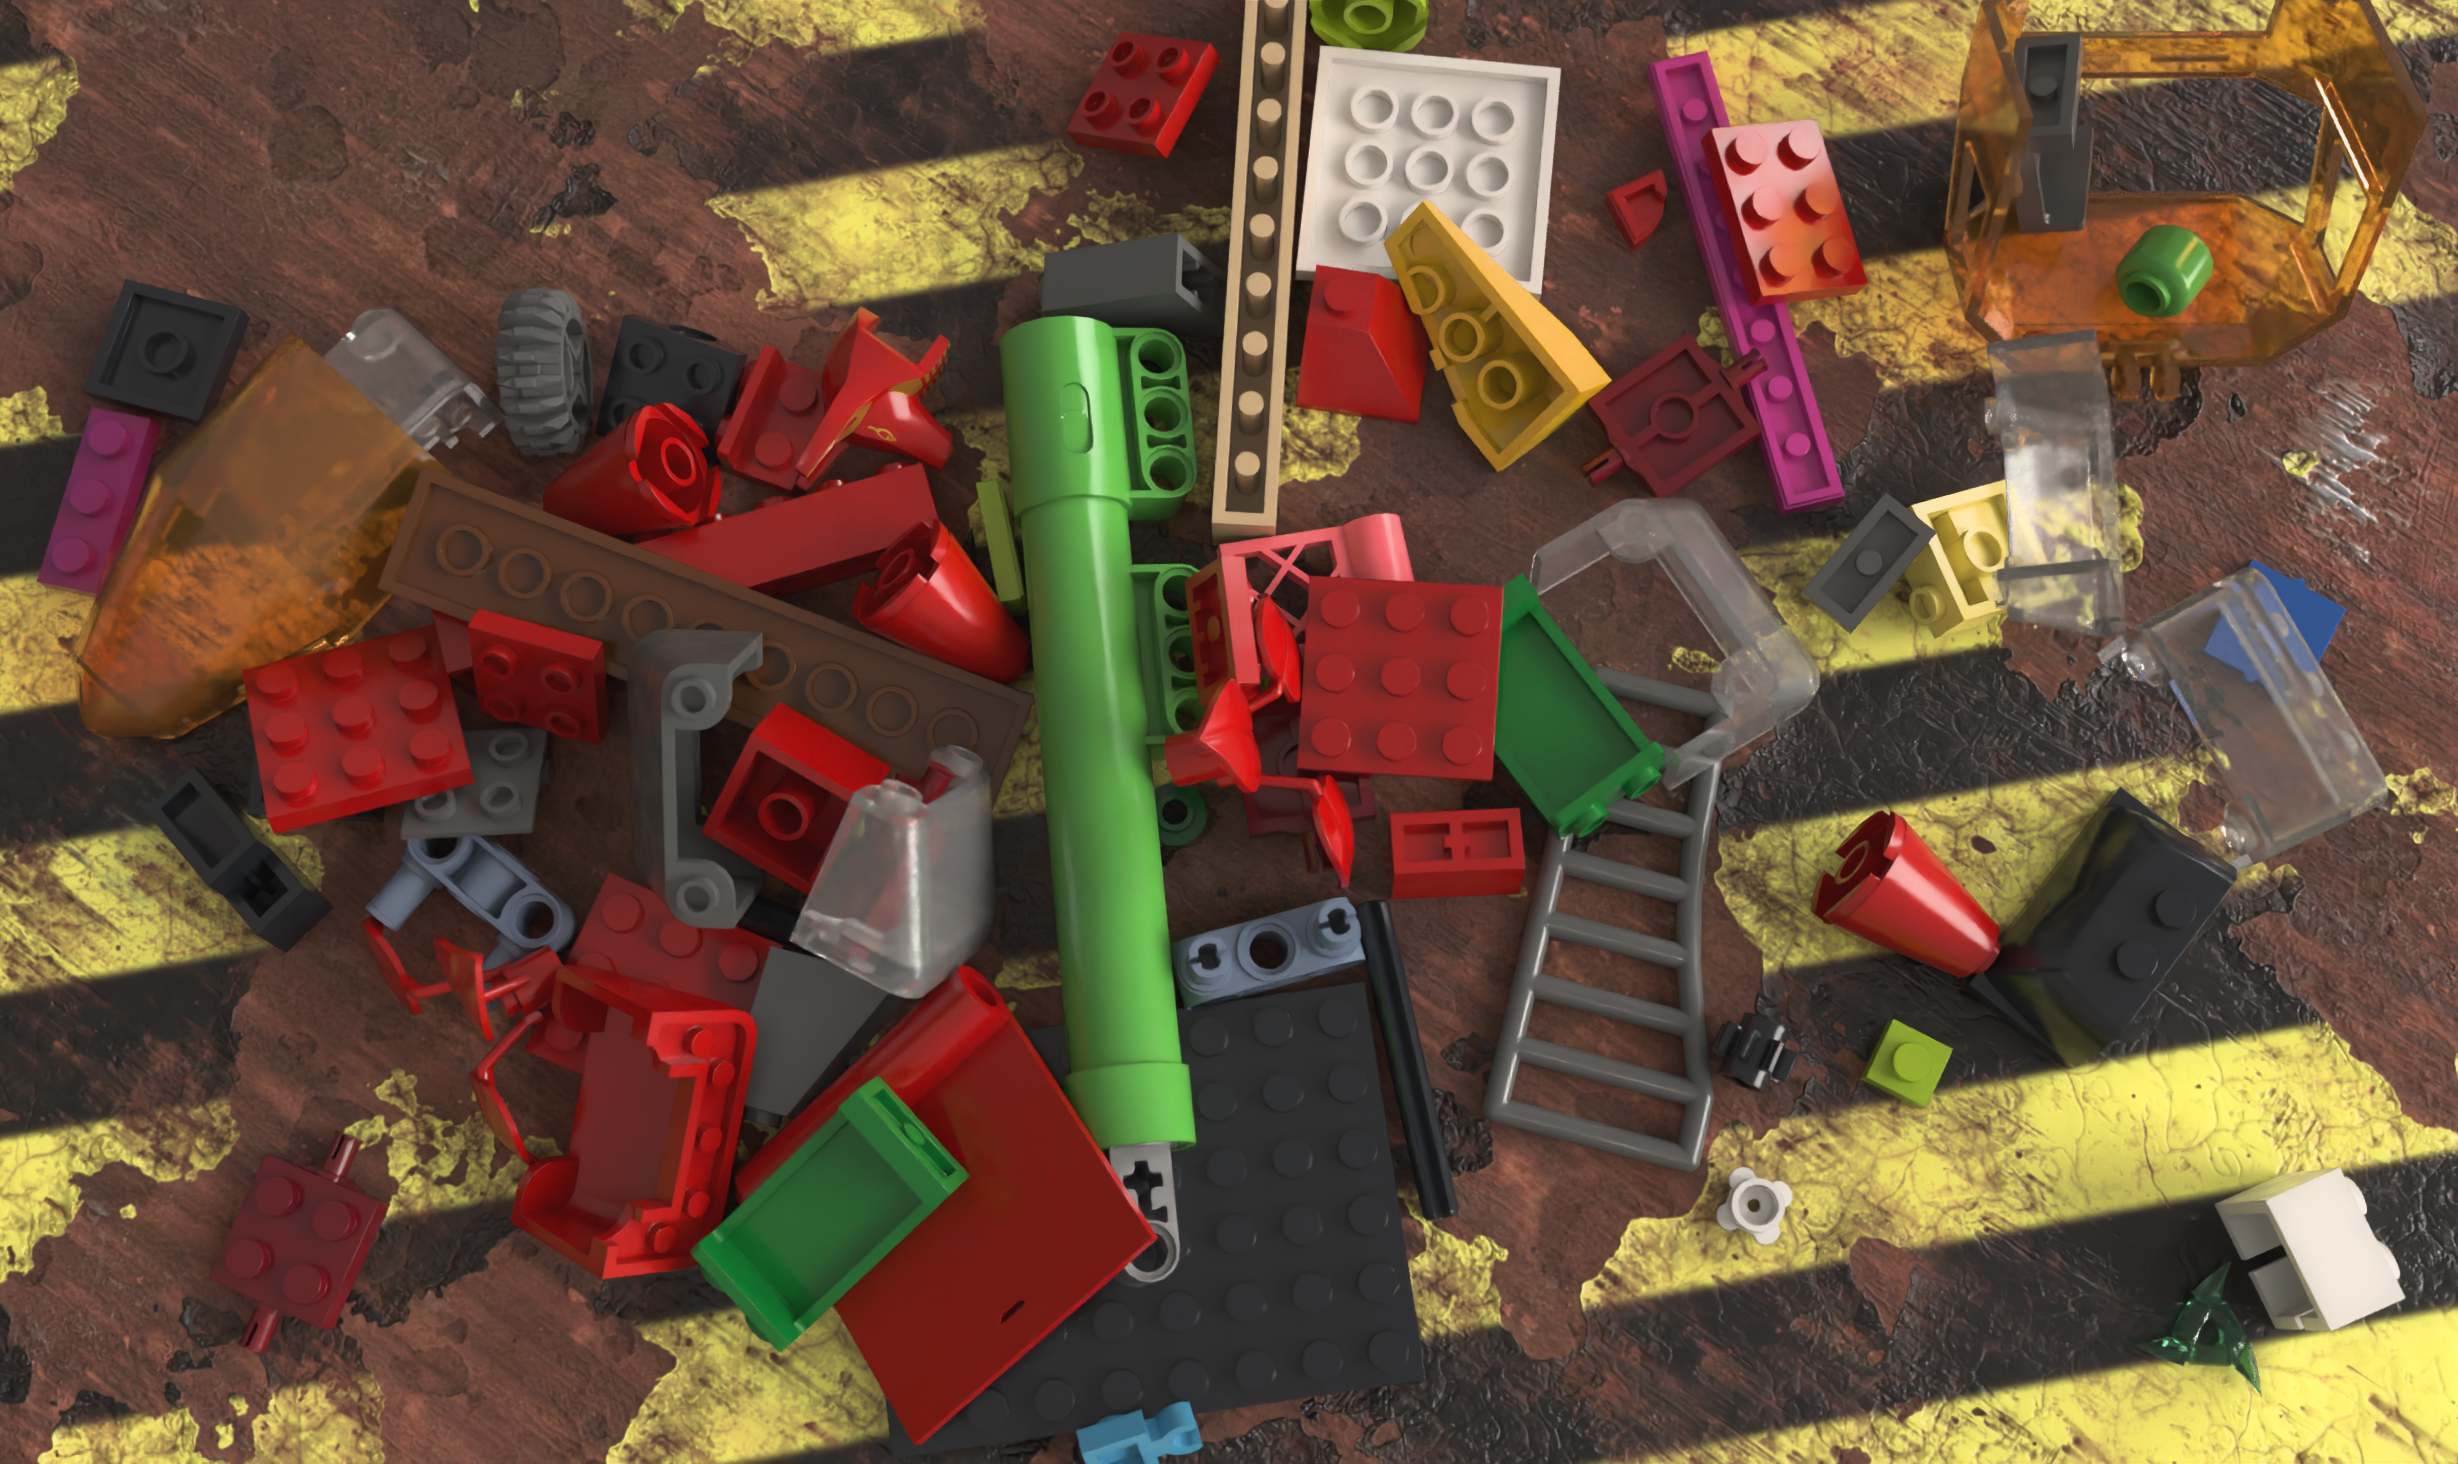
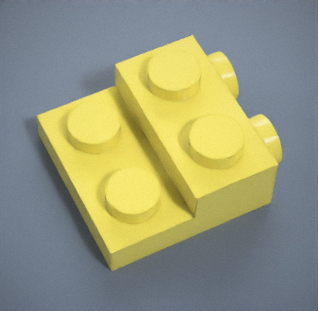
M2006 479L1917 503L1907 508L1937 532L1904 571L1912 589L1909 598L1911 613L1920 624L1928 625L1934 639L1982 625L1997 615L2043 602L2059 592Z

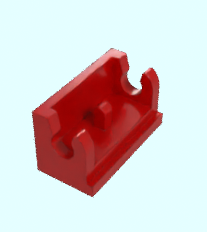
M1520 808L1390 813L1388 855H1391V900L1511 895L1520 893L1525 872Z

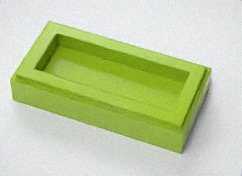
M998 479L978 482L976 487L998 598L1012 617L1027 615L1026 611L1029 610L1002 482H998Z

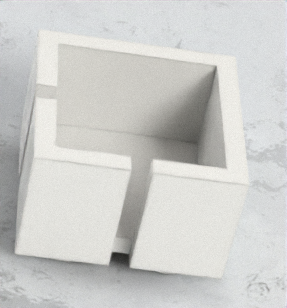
M2340 1167L2284 1173L2214 1204L2242 1260H2248L2279 1245H2283L2287 1253L2282 1258L2248 1272L2276 1329L2301 1330L2305 1328V1330L2333 1331L2406 1298L2397 1282L2400 1272L2394 1256L2383 1243L2376 1240L2364 1216L2367 1212L2365 1199L2357 1185L2350 1178L2343 1175Z

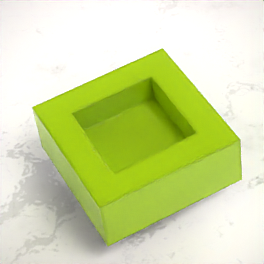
M1895 1019L1887 1021L1860 1079L1918 1109H1923L1927 1107L1953 1049Z

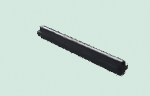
M1386 899L1366 901L1356 906L1355 916L1360 923V939L1366 958V966L1422 1215L1426 1221L1450 1218L1458 1214L1459 1207L1390 905Z

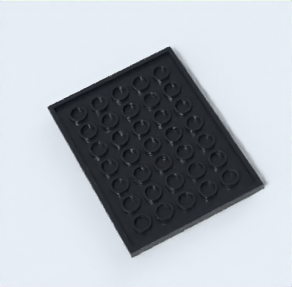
M1365 982L1190 1007L1191 1010L1188 1011L1184 1008L1176 1009L1181 1063L1189 1066L1196 1145L1170 1152L1180 1245L1179 1261L1173 1272L1163 1280L1139 1288L1126 1286L1113 1277L922 1444L913 1445L885 1396L892 1459L1076 1432V1430L1096 1424L1106 1416L1113 1414L1125 1415L1138 1410L1142 1411L1146 1420L1157 1416L1165 1407L1184 1401H1189L1193 1414L1426 1380ZM1065 1025L1024 1030V1033L1064 1093L1063 1077L1069 1075ZM863 1054L853 1055L848 1061L849 1067ZM1135 1171L1123 1179L1125 1188L1135 1190L1137 1197L1149 1191L1148 1181L1138 1180L1135 1176ZM1151 1244L1131 1261L1133 1266L1142 1272H1150L1157 1259L1155 1246ZM1025 1302L1021 1304L1015 1311H1013L1008 1316V1318L1012 1316L1018 1309H1020L1025 1304Z

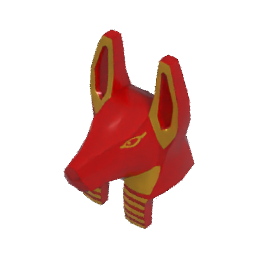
M860 306L839 331L828 352L821 376L824 416L794 467V470L800 474L795 486L808 494L851 444L860 448L895 454L923 463L942 472L953 454L954 447L952 441L954 436L935 420L921 403V400L925 398L938 381L947 363L948 357L946 354L951 345L948 339L940 334L917 365L873 335L879 324L880 317Z

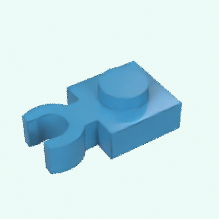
M1189 1401L1169 1405L1162 1409L1157 1416L1146 1420L1142 1411L1138 1410L1125 1415H1109L1100 1419L1094 1425L1076 1430L1085 1464H1159V1456L1165 1454L1184 1455L1203 1447L1196 1420H1194Z

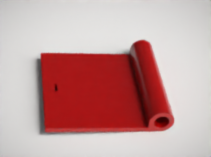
M959 965L734 1174L737 1187L735 1196L741 1205L839 1111L837 1108L857 1089L879 1075L970 1175L963 1184L834 1304L835 1309L913 1445L925 1442L1158 1239L1000 994L982 974L967 965ZM1025 1302V1304L1020 1309H1018L1012 1316L1008 1318V1316L1013 1311H1015L1021 1304Z

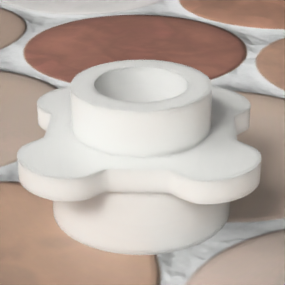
M1747 1167L1733 1170L1728 1176V1183L1731 1188L1726 1202L1716 1210L1718 1224L1728 1231L1738 1228L1753 1235L1754 1240L1759 1244H1770L1776 1241L1780 1235L1778 1224L1784 1216L1785 1207L1790 1205L1792 1201L1790 1188L1782 1181L1772 1183L1769 1180L1757 1178L1754 1172ZM1751 1199L1757 1200L1760 1204L1757 1212H1752L1748 1208V1203Z

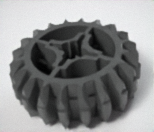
M544 287L527 288L523 292H512L510 297L505 299L501 307L502 312L497 319L499 333L495 337L497 358L494 361L498 372L496 384L499 386L501 396L499 406L503 408L505 413L504 425L510 431L511 440L523 455L555 458L565 457L566 454L580 453L590 438L589 427L593 425L592 409L594 406L592 371L594 363L591 361V342L587 338V324L582 319L581 308L571 294L563 290H553Z

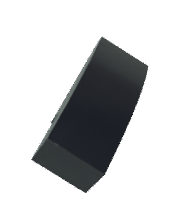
M192 765L145 810L206 885L223 895L258 937L287 953L333 908V905L260 827L195 766Z

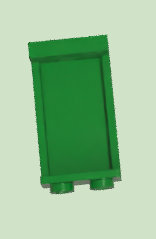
M1522 572L1503 586L1494 756L1560 841L1573 832L1578 838H1581L1595 830L1608 818L1609 813L1606 810L1608 806L1625 794L1631 800L1636 799L1651 789L1661 779L1662 775L1658 770L1664 766L1665 752L1657 742L1650 743L1539 604L1538 591Z
M879 1075L857 1089L837 1108L839 1111L723 1223L690 1250L691 1255L700 1264V1271L706 1281L715 1289L725 1292L745 1314L746 1323L751 1331L761 1340L771 1343L779 1352H783L970 1177L966 1170Z

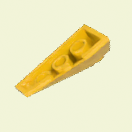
M1429 200L1422 201L1383 243L1410 309L1413 313L1420 315L1434 349L1429 351L1436 371L1443 369L1456 400V403L1451 406L1457 421L1497 472L1507 468L1569 422L1586 406L1587 400L1598 394L1612 381L1567 327Z

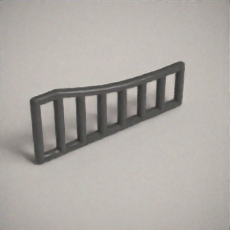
M1595 665L1591 669L1612 695L1706 718L1698 753L1659 744L1665 752L1664 766L1659 770L1693 778L1687 815L1619 798L1606 808L1609 813L1606 821L1683 840L1679 876L1676 877L1570 850L1574 832L1560 841L1550 828L1548 829L1483 1100L1482 1113L1491 1122L1690 1173L1695 1171L1700 1165L1714 1102L1701 969L1702 894L1712 817L1720 771L1734 714V705L1729 698ZM1564 875L1676 903V942L1557 912L1556 907ZM1549 936L1675 968L1677 973L1679 1009L1542 974L1541 970ZM1539 999L1681 1036L1687 1078L1526 1036L1534 1000ZM1524 1062L1685 1104L1678 1141L1675 1143L1511 1100L1519 1063Z

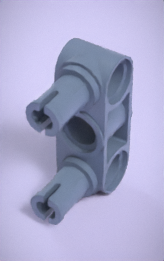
M485 835L458 837L457 845L453 852L441 859H437L435 852L436 843L439 838L407 839V845L404 847L405 852L400 857L403 865L365 906L380 922L390 929L398 931L434 888L442 890L446 886L448 892L483 921L501 931L496 936L499 944L482 964L483 971L494 969L508 961L514 963L546 945H549L556 955L562 954L574 944L579 931V922L574 910L540 882V877L530 868ZM552 909L554 924L550 932L542 938L533 939L530 932V924L533 917L541 910ZM490 982L483 984L484 990L490 988ZM494 999L486 1003V1008L493 1012L499 1004Z
M1347 897L1329 899L1199 934L1171 944V962L1184 1009L1188 1011L1191 1010L1190 1007L1232 1001L1366 961L1360 941V923L1355 916L1356 911L1354 907L1349 903ZM1259 939L1273 940L1281 946L1284 952V963L1275 969L1261 968L1253 962L1249 947Z

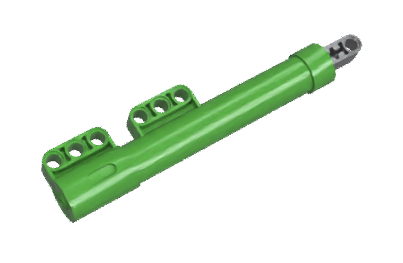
M1068 315L1043 317L1021 323L1006 331L999 340L1014 520L1015 526L1022 530L1068 1056L1069 1075L1063 1077L1065 1096L1121 1182L1123 1183V1179L1134 1173V1171L1138 1180L1148 1181L1149 1191L1138 1197L1135 1190L1127 1189V1191L1158 1237L1152 1243L1157 1253L1156 1264L1150 1272H1142L1130 1262L1114 1276L1117 1281L1126 1286L1139 1288L1166 1278L1173 1272L1179 1261L1180 1245L1170 1152L1196 1145L1189 1066L1181 1063L1152 761L1166 760L1164 744L1167 736L1185 732L1178 726L1175 713H1189L1201 724L1208 706L1199 705L1196 672L1180 671L1170 661L1168 655L1170 652H1182L1192 660L1193 664L1194 655L1188 610L1179 611L1171 608L1164 601L1162 594L1164 592H1174L1182 596L1187 602L1185 581L1199 572V570L1185 564L1132 565L1128 521L1162 520L1175 515L1197 481L1198 470L1185 352L1182 343L1175 335L1167 330L1158 328H1111L1107 323L1089 317ZM1149 360L1158 364L1163 373L1157 374L1146 370L1140 361ZM1145 418H1159L1165 422L1169 431L1162 432L1153 429L1146 422ZM1151 475H1164L1173 482L1176 490L1168 491L1159 488L1152 481Z

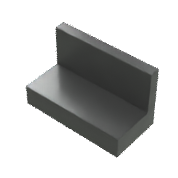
M1885 493L1801 591L1798 599L1806 606L1812 603L1851 634L1937 532L1892 496Z

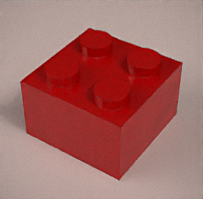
M779 702L751 732L701 834L815 899L836 871L842 854L853 842L866 818L872 800L880 792L892 767Z

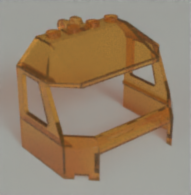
M2030 0L1981 1L1961 81L1945 230L1942 241L1965 320L2013 367H2112L2111 385L2120 402L2135 401L2137 396H2139L2141 387V374L2138 367H2151L2150 385L2152 391L2155 392L2157 401L2174 402V399L2179 395L2181 374H2179V368L2177 367H2263L2346 318L2430 117L2371 0H2275L2265 31L2022 32ZM2082 33L2084 55L2081 79L2257 78L2322 107L2323 111L2303 223L2238 191H2089L2086 225L2083 230L2021 234L2014 198L2020 196L2023 190L2019 168L2033 121V115L2013 60L2016 38ZM2345 154L2364 194L2366 204L2336 278L2324 251L2323 242L2342 159ZM1976 165L1985 199L1968 211L1974 166ZM2157 225H2176L2194 232L2209 248L2213 260V271L2209 281L2182 313L2170 318L2145 317L2136 314L2123 302L2115 281L2116 268L2119 262L2145 231Z

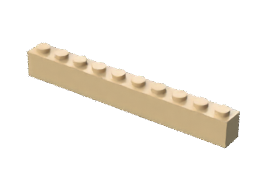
M1245 0L1212 508L1213 545L1276 536L1307 0Z

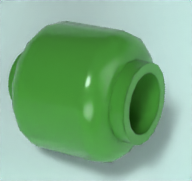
M2157 225L2145 231L2117 265L2115 281L2123 302L2136 314L2145 317L2170 318L2182 313L2209 281L2213 271V260L2209 248L2194 232L2176 225Z

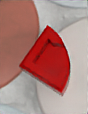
M1661 169L1606 193L1604 203L1631 252L1639 249L1650 240L1662 220L1666 205L1667 185Z

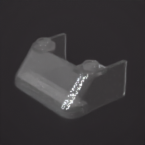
M2088 329L1986 343L1987 357L1995 381L1996 396L1985 398V418L1988 435L2000 434L2004 450L2009 556H2006L2004 559V568L1997 569L1992 574L1996 609L2006 608L2010 620L2097 637L2126 635L2114 427L2096 330Z
M1684 497L1622 500L1535 551L1530 582L1538 591V596L1609 554L1627 563H1641L1655 557L1726 656V659L1717 666L1710 685L1712 699L1725 717V720L1673 751L1662 779L1668 791L1803 711L1809 706L1818 691L1820 673L1815 661L1706 510L1694 500Z
M2245 567L2216 581L2132 627L2096 653L2102 664L2122 655L2127 670L2138 681L2145 680L2149 685L2160 688L2168 683L2171 686L2235 797V800L2228 802L2224 807L2225 819L2221 822V831L2229 847L2239 855L2227 861L2237 869V872L2273 857L2386 802L2388 787L2382 770L2274 587L2257 569Z

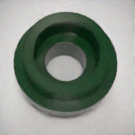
M1168 783L1158 787L1155 790L1160 844L1168 847H1183L1191 844L1202 834L1207 822V809L1202 796L1188 785L1178 787L1175 783ZM1174 803L1181 804L1187 810L1186 819L1176 825L1169 824L1163 818L1164 809Z

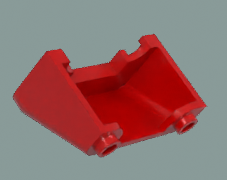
M558 965L552 994V1012L556 1021L563 1027L575 1032L590 1033L568 1154L539 1159L526 1170L516 1190L511 1223L601 1279L681 1270L696 1266L699 1263L691 1255L690 1250L699 1241L712 1233L722 1223L757 1043L755 1021L747 1012L721 1001L589 965Z

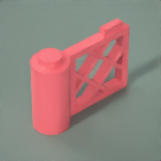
M1390 513L1361 517L1343 526L1220 544L1216 550L1218 557L1238 556L1244 557V559L1258 557L1279 571L1264 592L1269 594V596L1272 595L1284 576L1309 592L1310 576L1292 564L1303 549L1328 546L1334 570L1330 577L1414 581L1400 517ZM1292 551L1287 560L1277 555V553ZM1254 589L1253 605L1255 607L1251 611L1252 622L1256 618L1257 605L1259 602V599L1256 596L1260 594ZM1277 606L1289 622L1295 637L1300 636L1305 640L1307 611L1299 621ZM1304 643V644H1299L1303 661H1304L1305 643ZM1263 659L1259 673L1260 680L1271 678Z

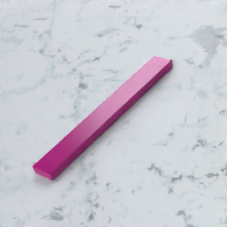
M1706 50L1650 63L1646 75L1733 361H1737L1750 352L1752 348H1756L1761 353L1759 359L1764 357L1768 364L1766 372H1762L1741 388L1749 412L1763 429L1757 441L1780 516L1840 503L1845 494L1786 303L1750 306L1700 141L1711 128L1731 127L1708 52Z

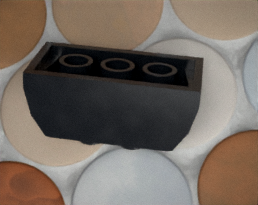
M2119 787L2110 793L1998 939L2001 948L1993 964L1983 973L1976 974L1973 972L1962 988L2067 1070L2076 1068L2096 1056L2127 1028L2237 880V869L2198 841L2182 834L2125 789Z

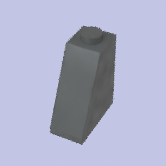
M1179 233L1045 254L1044 277L1040 280L1038 293L1042 312L1048 317L1067 315L1089 317L1107 323L1111 328H1158L1167 330L1175 336L1224 337L1228 276Z
M771 946L750 1013L757 1027V1043L742 1119L780 1129L783 1117L793 1119L849 1068L848 1061L852 1056L861 1054L905 1001L909 987L893 977Z

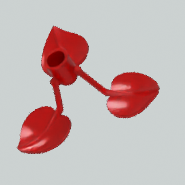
M1262 593L1256 596L1259 599L1256 611V637L1263 662L1271 675L1267 689L1247 701L1243 690L1235 679L1222 681L1207 707L1199 728L1166 737L1164 744L1166 764L1172 780L1178 787L1216 779L1220 788L1236 784L1245 794L1256 792L1259 786L1304 791L1313 801L1312 815L1317 833L1339 876L1337 889H1345L1349 887L1355 842L1350 810L1337 782L1331 775L1321 776L1318 782L1312 778L1261 774V758L1252 732L1253 722L1251 713L1279 698L1282 693H1284L1290 704L1299 702L1302 696L1304 667L1300 647L1289 622L1275 605L1269 594Z
M373 916L362 920L366 940L376 958L382 977L393 994L412 1015L417 1016L422 1013L417 1000L453 991L461 999L462 1007L471 1024L487 1043H490L495 1038L488 1019L487 1002L496 999L508 1018L517 1013L521 1014L522 1018L476 1065V1068L469 1072V1077L481 1113L496 1138L528 1166L534 1164L539 1158L526 1150L514 1120L496 1090L493 1068L496 1062L530 1026L543 1020L539 1009L552 1002L557 967L562 965L555 952L549 945H546L514 963L508 961L494 969L483 971V954L461 950L443 937H438L432 940L446 980L423 985L405 973L400 959L384 939V924ZM490 982V988L484 990L483 984Z

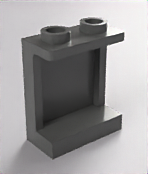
M2082 33L2016 38L2004 142L2021 234L2081 231L2086 225L2094 132L2091 125H2076L2084 55Z

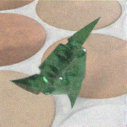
M2231 1260L2212 1273L2191 1292L2194 1298L2189 1299L2171 1330L2172 1337L2166 1336L2158 1340L2133 1345L2181 1366H2184L2185 1362H2188L2190 1365L2230 1367L2233 1364L2235 1369L2251 1383L2262 1397L2257 1361L2251 1341H2245L2247 1335L2229 1304L2221 1299L2224 1295L2225 1282ZM2207 1320L2215 1325L2218 1333V1341L2210 1346L2199 1340L2200 1328Z

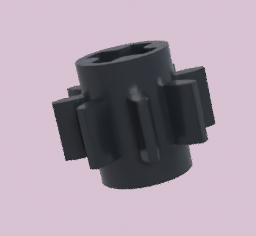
M1749 1012L1744 1013L1739 1025L1731 1021H1727L1726 1024L1722 1023L1710 1050L1711 1053L1724 1058L1718 1071L1720 1076L1742 1088L1764 1094L1769 1081L1777 1085H1781L1782 1082L1787 1083L1799 1055L1792 1050L1784 1048L1790 1036V1032L1786 1028L1765 1017Z

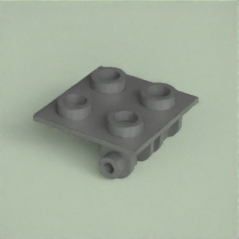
M535 727L463 731L475 784L407 800L400 831L401 840L533 833L539 791H541L543 784H553L555 777L552 759H545L549 731Z

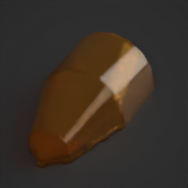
M290 331L154 471L71 651L81 724L87 731L105 740H113V737L150 736L154 739H176L247 699L242 670L316 653L328 645L336 648L350 640L393 595L377 588L422 466L453 477L455 476L325 362L324 358L293 331Z

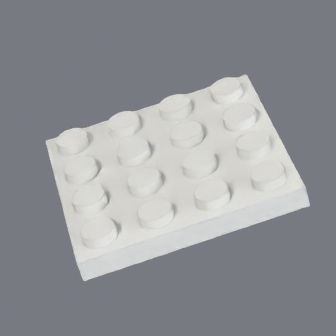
M1321 45L1296 265V280L1314 281L1316 265L1379 274L1401 287L1383 243L1422 201L1429 200L1539 302L1542 291L1561 68Z

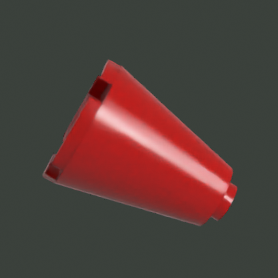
M662 402L655 406L647 405L635 410L548 484L543 493L542 509L545 512L609 536L694 526L715 513L721 499V475L718 465L711 468L708 467L702 449L709 446L710 443L701 428L689 414L672 403Z
M933 519L932 527L925 521H921L901 534L874 563L882 571V574L872 589L862 581L855 594L851 609L853 618L865 628L934 660L955 666L1000 684L1004 683L1005 685L1014 682L1020 677L1029 663L1030 657L1027 652L1030 642L1028 637L950 530L937 519Z
M1883 810L1875 812L1860 823L1835 852L1845 859L1835 876L1833 877L1823 870L1817 881L1811 898V912L1822 919L1825 924L1954 976L1962 978L1973 972L1976 974L1983 973L1993 964L2000 952L2001 944L1997 941L1999 926L1909 823L1893 811H1890V815Z

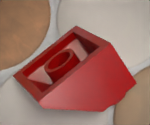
M1316 265L1306 324L1296 407L1417 425L1430 338L1420 315L1411 311L1402 287L1379 274Z

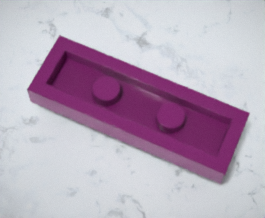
M91 407L39 572L38 583L50 589L108 600L161 428L151 418Z

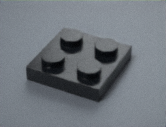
M125 279L83 392L94 400L209 429L250 317L238 307Z

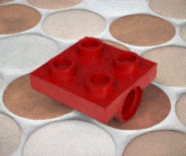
M1120 32L1087 93L1082 98L1066 132L1078 145L1167 159L1222 58L1211 43Z
M478 608L467 625L479 712L491 715L500 721L517 722L550 731L562 738L579 739L601 745L610 729L603 642Z

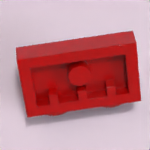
M767 344L763 346L757 360L751 359L747 363L740 379L739 391L742 394L733 415L727 414L722 419L715 436L716 455L729 474L791 497H797L800 489L795 486V483L800 474L794 470V467L824 416L821 373L783 360L778 348Z
M1220 556L1185 581L1200 706H1208L1222 681L1232 678L1239 683L1247 701L1261 694L1259 673L1262 657L1254 638L1251 614L1254 595L1252 586L1247 581L1245 559L1238 556Z

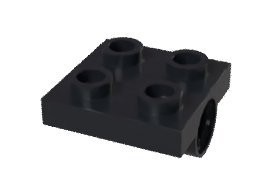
M636 314L624 315L594 434L605 437L640 407L647 405L655 406L662 402L672 403L689 414L705 433L710 445L703 448L702 451L708 467L711 468L719 465L720 460L716 455L717 449L715 447L716 432L725 415H732L748 354L721 345L717 337L694 328L674 324L664 325Z

